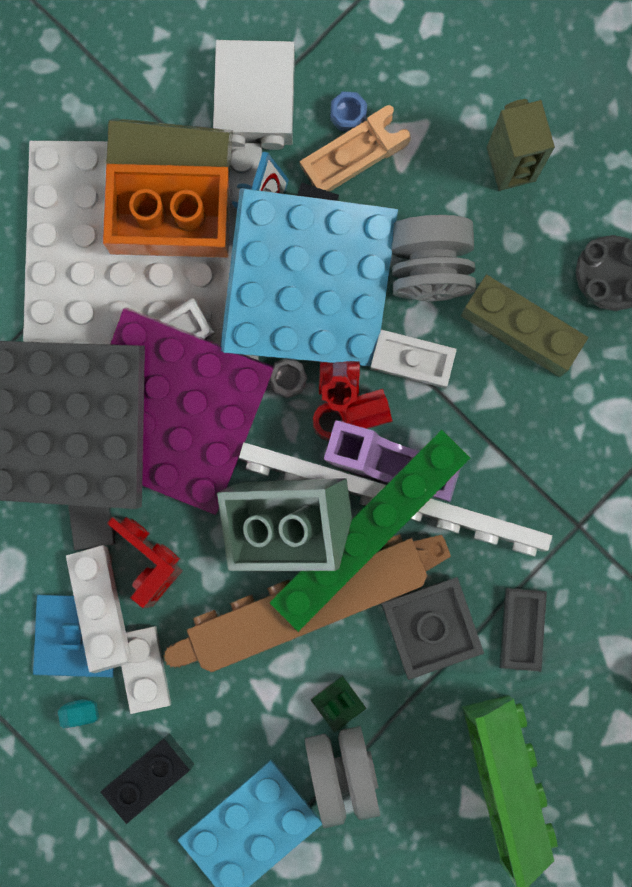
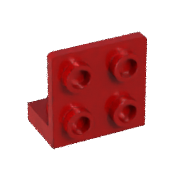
M112 517L107 524L157 565L155 568H145L132 584L136 591L130 597L142 608L153 607L182 573L183 570L176 565L180 558L164 544L160 545L157 543L155 546L146 539L150 533L134 519L125 517L121 520Z

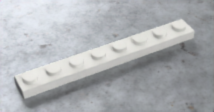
M245 442L239 456L241 461L247 462L246 470L268 476L270 470L285 474L283 480L347 478L349 493L361 497L359 504L364 506L386 486ZM430 499L410 519L417 522L421 521L422 516L436 519L437 528L453 533H459L460 527L475 531L474 539L497 545L498 539L514 543L513 551L534 557L537 550L541 552L549 550L553 536L434 499Z

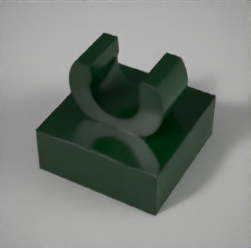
M343 675L310 699L334 733L367 709Z

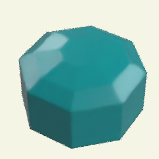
M89 699L70 701L61 706L57 711L60 727L62 728L94 723L99 719L97 702Z

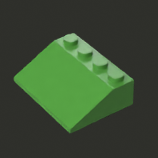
M507 695L462 706L501 865L515 887H529L554 862L552 848L558 847L552 824H545L541 808L547 807V799L542 784H535L531 768L537 767V760L532 744H525L521 728L527 727L523 706L521 703L515 704L514 699Z

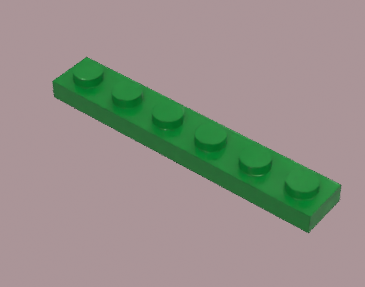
M441 430L351 520L340 568L336 571H300L275 596L270 604L299 632L450 480L470 457Z

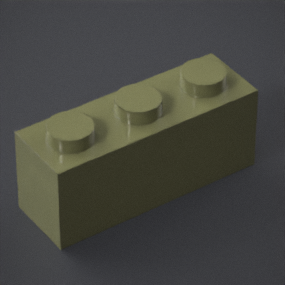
M528 99L516 100L507 104L504 110L500 112L487 145L488 155L499 191L536 182L555 148L542 100L531 103L528 102Z
M114 118L109 120L106 164L228 167L230 176L233 130Z
M487 274L461 314V317L558 377H561L569 370L589 338Z

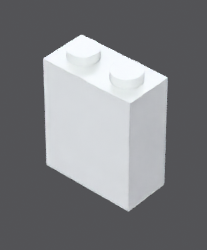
M216 40L213 128L233 130L232 147H245V143H261V147L264 149L279 150L283 149L284 145H293L294 42Z

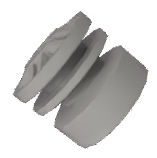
M425 215L396 221L393 228L392 255L410 260L392 266L393 276L400 278L393 282V295L399 298L416 299L419 301H443L475 292L476 278L469 275L475 272V262L469 259L458 258V256L474 251L473 221L455 215Z

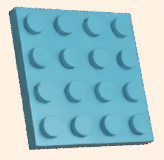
M240 188L220 345L221 351L223 353L329 363L360 361L361 366H371L378 336L381 332L392 256L394 223L397 221L398 209Z

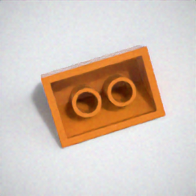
M106 164L103 244L110 254L229 257L230 204L228 167Z

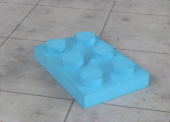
M271 759L178 838V841L215 887H250L318 829L322 822L320 817Z

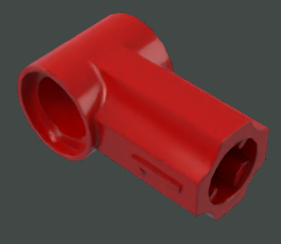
M360 361L320 362L319 395H322V400L330 405L331 410L346 411L352 402L357 401V396H359Z
M380 389L357 396V401L352 402L346 411L331 410L328 403L320 405L313 416V428L318 437L329 442L332 432L324 431L319 424L322 415L328 412L336 413L344 423L365 429L391 423L393 420L384 390Z

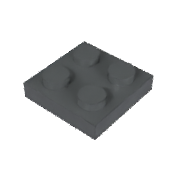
M458 577L381 603L408 680L484 654Z

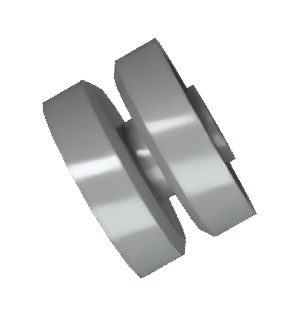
M361 726L340 731L338 740L341 757H334L331 740L325 733L305 738L307 757L323 828L345 823L347 817L343 799L345 796L351 797L354 814L359 820L380 816L375 789H379L371 751H366Z

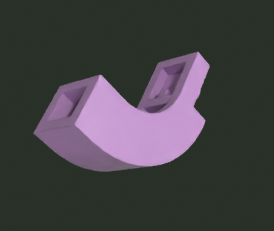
M335 420L324 460L350 473L387 485L420 451L384 439L373 430ZM460 469L433 498L451 502Z

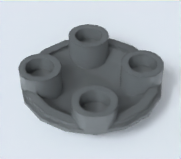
M616 235L592 240L586 245L577 260L575 274L579 289L588 301L601 309L619 311L632 308V240Z

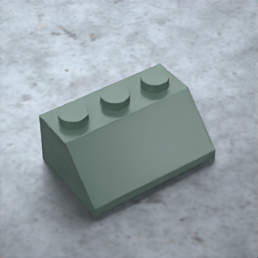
M347 478L239 482L217 492L228 571H336L340 568L352 520Z

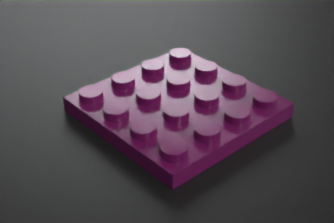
M123 308L110 344L145 346L142 486L216 515L219 510L217 492L228 487L243 443L247 439L275 367L243 354L223 353L221 351L222 348L217 343L198 337L130 308Z

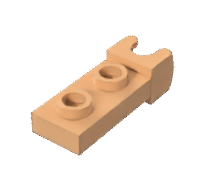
M391 105L383 107L367 117V121H364L302 159L300 167L312 186L330 192L382 159L389 158L405 148L411 140L408 130L402 129L397 133H389L384 129L392 122L394 108Z

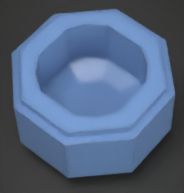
M341 92L331 101L330 121L339 131L348 132L366 121L367 103L357 92Z

